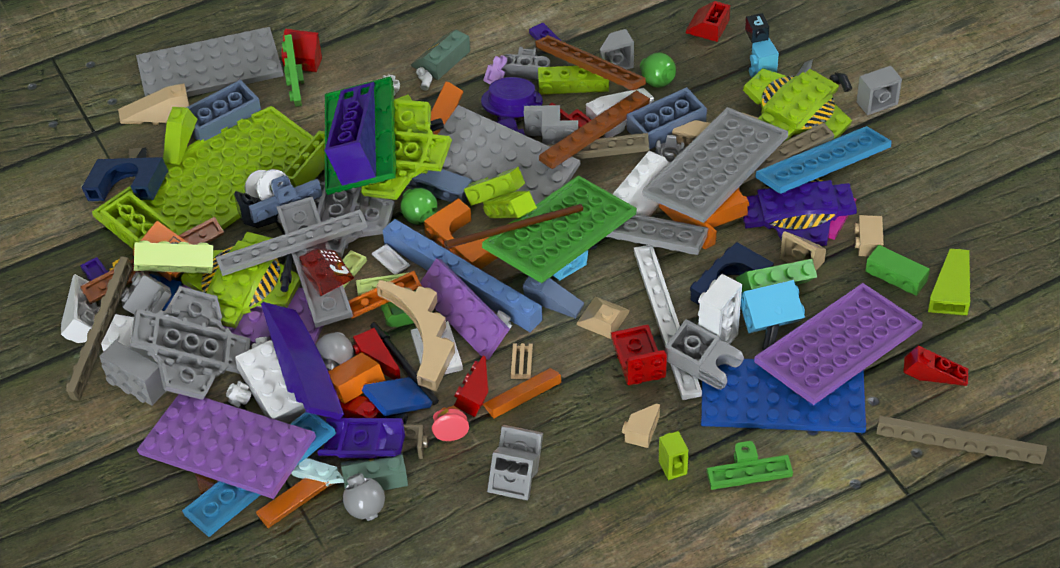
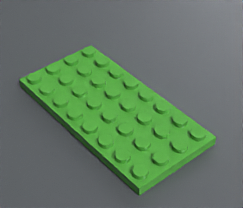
M578 175L536 204L537 209L516 218L512 222L582 204L583 211L491 236L482 242V248L538 282L543 283L636 215L637 208Z

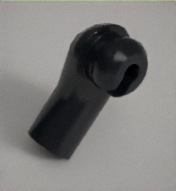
M837 72L830 75L829 79L834 83L841 84L844 92L852 90L846 74Z

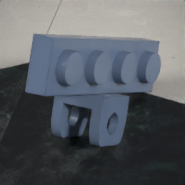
M286 175L273 179L271 188L274 196L250 205L251 219L254 223L278 214V206L312 196L313 199L321 197L320 182L318 179L294 188L293 185H290Z

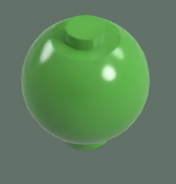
M653 53L644 58L640 63L642 76L645 77L646 83L652 87H665L673 81L676 75L675 62L665 53Z
M415 188L404 192L401 201V212L408 222L422 225L421 222H424V220L437 212V200L427 189Z

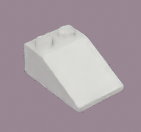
M115 314L101 343L103 351L116 340L157 363L152 356L147 355V350L130 346L134 317Z

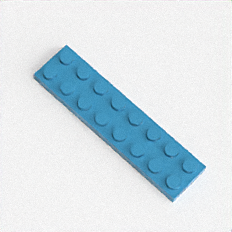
M866 126L756 171V178L781 194L878 152H882L891 147L892 141Z
M305 412L291 423V425L314 431L316 438L299 463L336 434L335 429L316 414ZM218 481L183 509L182 512L194 525L210 537L257 499L260 494Z

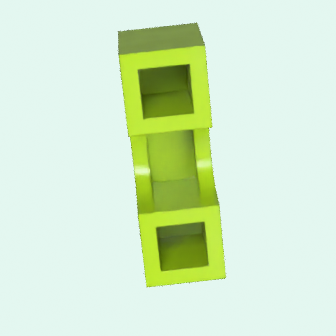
M515 167L493 178L488 179L486 177L472 182L464 188V192L472 206L516 191L525 184L519 167Z

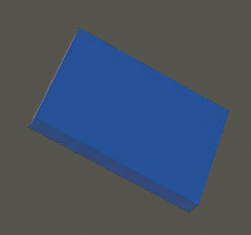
M410 377L366 384L362 388L363 393L384 416L430 408L432 405V401Z

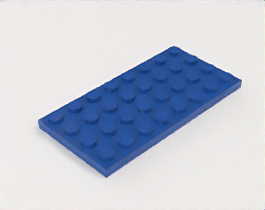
M744 359L738 367L726 364L717 366L727 376V385L721 390L702 381L701 426L865 433L866 431L863 370L815 405L754 362L755 359Z

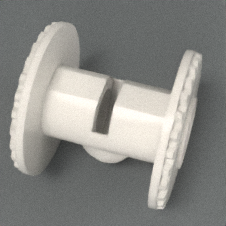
M276 169L268 171L257 170L247 178L245 193L252 197L260 198L262 201L273 197L272 180L286 174Z

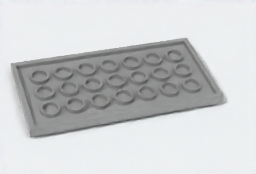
M270 27L136 55L145 97L165 87L184 83L187 96L190 97L221 90L239 80L244 84H250L283 76V70Z
M459 105L444 124V128L437 134L450 136L452 139L442 167L443 170L472 179V182L486 177L488 179L493 178L504 171L519 167L525 184L516 191H530L535 205L567 184L581 164L580 160L571 156L554 169H551L539 161V155L549 149L550 146Z
M727 107L642 190V195L704 223L788 138V131Z

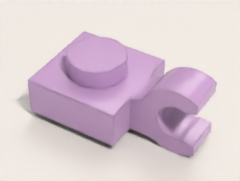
M501 55L500 58L495 56L493 64L487 67L483 81L491 84L495 80L504 77L505 71L502 70V67L507 62L505 56Z

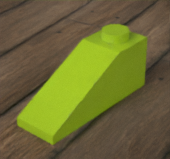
M172 107L166 123L163 154L165 164L180 165L197 122V118L189 108Z

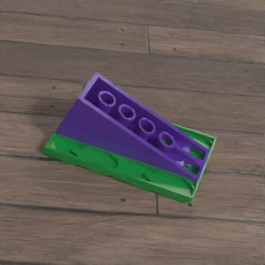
M391 76L325 94V191L327 195L396 178L394 86Z

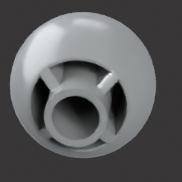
M341 332L326 334L316 343V347L328 371L353 358L354 350L352 343Z
M362 473L349 477L347 479L348 486L343 493V504L347 512L358 519L366 518L367 521L378 517L377 513L382 510L385 502L382 486L372 478H364Z

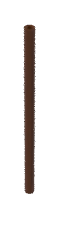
M578 204L445 241L444 245L448 249L583 211V206Z

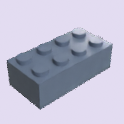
M241 80L186 107L197 118L192 136L200 141L203 139L206 141L221 133L222 129L226 127L229 129L237 125V121L249 119L251 114L261 111L259 98Z
M686 87L627 114V131L631 135L648 133L649 149L656 147L658 140L661 141V144L665 143L667 135H672L674 128L694 120L706 122L707 108Z

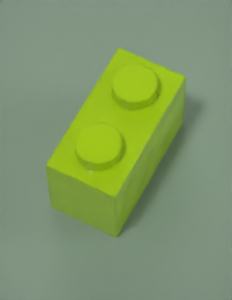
M679 431L667 433L659 437V463L668 480L686 475L688 471L689 450Z

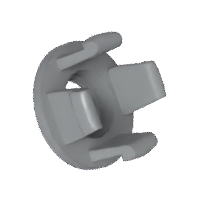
M667 135L665 143L661 144L660 140L656 143L655 153L665 157L669 163L685 149L684 142L681 145L678 144L675 135Z

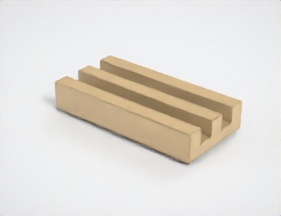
M513 343L511 379L531 378L533 344L525 346V344L521 343V346H517V343ZM517 351H520L519 374H516ZM525 351L528 352L527 374H523Z

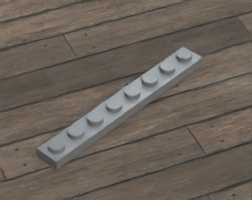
M360 209L218 256L216 261L222 276L368 228L367 222Z

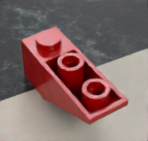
M919 345L904 357L903 373L920 381L968 385V368Z
M484 355L479 362H474L470 370L472 374L467 373L462 382L464 387L459 386L454 395L457 398L454 406L473 417L477 415L488 394L486 356Z

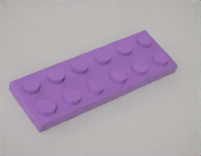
M436 258L420 282L422 287H428L437 292L435 309L449 321L454 329L481 356L484 355L489 360L510 328L441 259Z

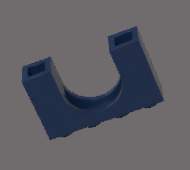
M162 157L97 159L81 188L88 201H105L115 183L127 177H135L130 186L134 195L140 200H154L168 173V169Z
M736 242L732 247L726 249L720 259L715 260L709 270L704 271L698 281L693 282L690 287V300L700 305L698 300L703 292L706 293L714 279L717 280L721 274L725 276H740L748 271L773 267L774 263Z

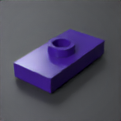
M544 23L529 29V34L536 41L547 35L560 40Z

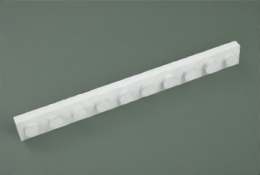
M650 245L635 247L634 255L664 346H666L680 325L654 248ZM671 364L682 400L702 397L698 378Z

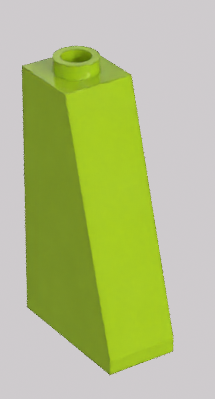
M950 249L931 294L928 312L968 315L970 306L969 250Z

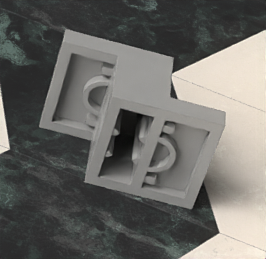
M560 105L524 106L525 136H542V143L545 145L556 144L578 129V120L560 121Z
M136 271L131 279L132 285L130 288L126 287L124 289L121 301L122 307L135 314L136 309L157 314L171 297V291L168 286L151 277L148 271Z
M508 425L502 426L499 447L493 452L487 492L523 500L529 499L532 478L538 472L543 432Z

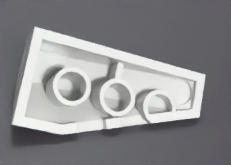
M75 274L72 278L61 322V335L68 340L82 343L87 341V333L92 328L94 316L100 307H97L96 302L89 304L80 289V286L89 281Z

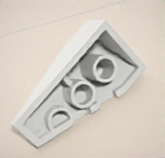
M644 88L637 89V91L650 98L649 104L654 101V97ZM636 90L601 96L587 103L586 116L594 119ZM627 119L602 136L609 138L621 133L627 125Z

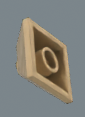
M786 231L783 232L780 259L787 263L812 259L816 271L825 262V248Z
M595 296L578 320L577 325L611 339V332L618 330L629 314V310Z

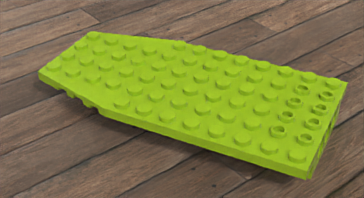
M270 106L251 114L249 119L237 121V125L229 129L228 127L222 129L221 133L206 141L198 139L186 148L180 165L165 164L168 173L154 200H140L134 195L129 186L92 211L93 217L132 249L135 247V242L139 243L156 221L175 234L180 235L215 217L224 230L240 218L234 193L235 191L245 193V182L249 175L257 170L268 171L276 169L284 172L313 136L277 109Z

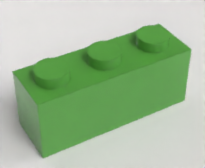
M878 245L867 259L865 272L917 296L928 281L930 269Z

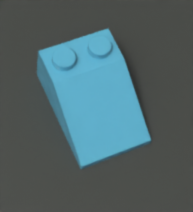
M770 38L769 40L752 44V55H750L751 67L749 68L751 78L762 68L777 73L779 53Z

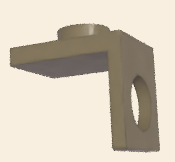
M404 425V431H415L414 434L405 433L404 439H418V457L423 459L424 448L428 447V436L424 433V425Z

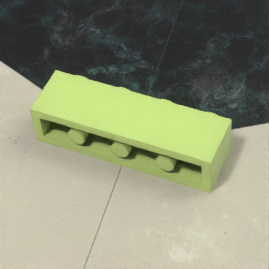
M145 240L139 241V243L135 242L134 271L212 273L213 245L208 243L192 245L188 242L170 244L167 241L150 243V241Z

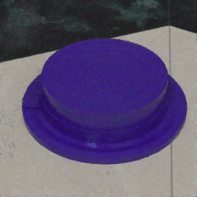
M506 77L495 80L481 98V105L487 112L509 118L524 117V106H542L543 98L535 90L534 84L518 77Z

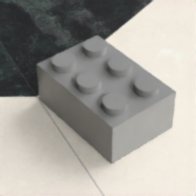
M115 340L99 356L107 382L113 386L120 387L126 394L136 396L140 402H146L152 406L166 392L163 388L159 365Z

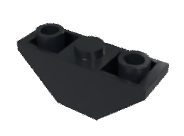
M235 191L234 197L237 211L243 224L261 228L278 222V214L254 223L251 219L249 206L262 200L252 197L247 193L243 194Z

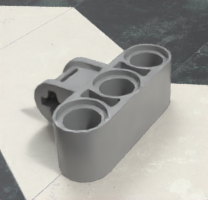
M519 47L518 54L503 55L507 58L506 64L502 67V70L505 71L504 77L538 79V67H550L549 58L537 56V48L523 49V47Z

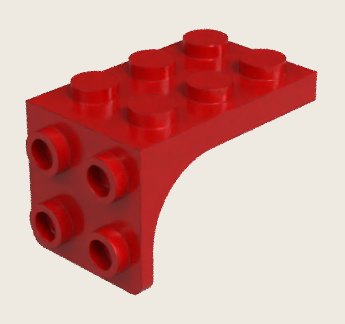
M649 325L611 332V340L627 385L640 384L666 377L667 354L665 350L658 351Z

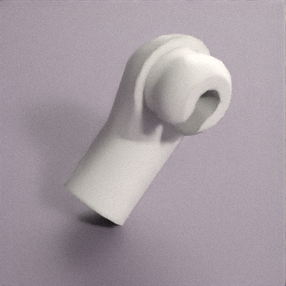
M420 67L416 71L418 78L422 81L420 88L427 91L433 77L427 70Z

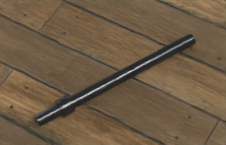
M291 253L285 257L284 270L280 276V289L282 292L288 291L289 284L292 281L291 268L293 257Z
M373 322L370 328H375L386 348L418 385L417 372L392 343L389 334L383 331L376 322ZM418 385L432 401V405L438 404V398L430 389Z

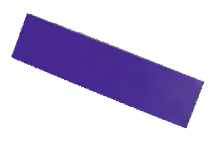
M262 302V310L287 391L294 393L296 402L303 403L307 413L340 420L344 413L324 361L302 319L294 309Z

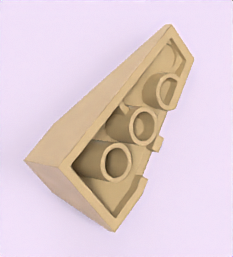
M185 83L165 87L118 109L120 123L142 124L144 122H152L153 125H159V122L167 123L172 107L186 108L189 106Z

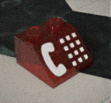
M315 248L299 257L302 271L320 297L354 279V276L336 251Z

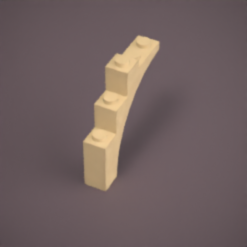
M379 280L377 284L378 296L402 309L411 318L420 333L424 349L422 362L417 373L418 385L437 391L455 354L454 342L448 338H441L446 328V318L440 313H432L437 304V292L431 288L418 286L416 292H414L410 288L397 286L393 282Z

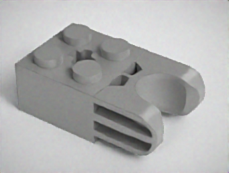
M685 319L665 346L667 362L720 390L727 385V376L717 366L726 364L738 367L744 360L740 350L723 342L719 336Z

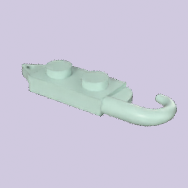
M308 458L300 462L291 473L292 476L301 479L308 478L326 482V486L344 482L337 467Z

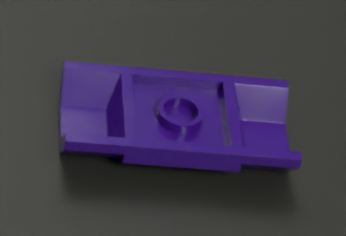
M326 418V423L335 429L336 434L317 453L319 456H338L339 458L395 457L401 454L405 438L402 418H341L340 420Z

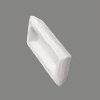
M387 244L372 253L394 275L400 274L410 266Z

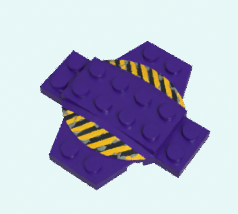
M817 178L781 194L765 185L764 188L757 190V195L746 196L749 206L747 207V215L743 216L745 229L762 226L769 230L775 228L781 240L783 232L786 231L820 246H827L831 221H835L838 216L857 214V208L849 183L832 185L831 180L823 181Z

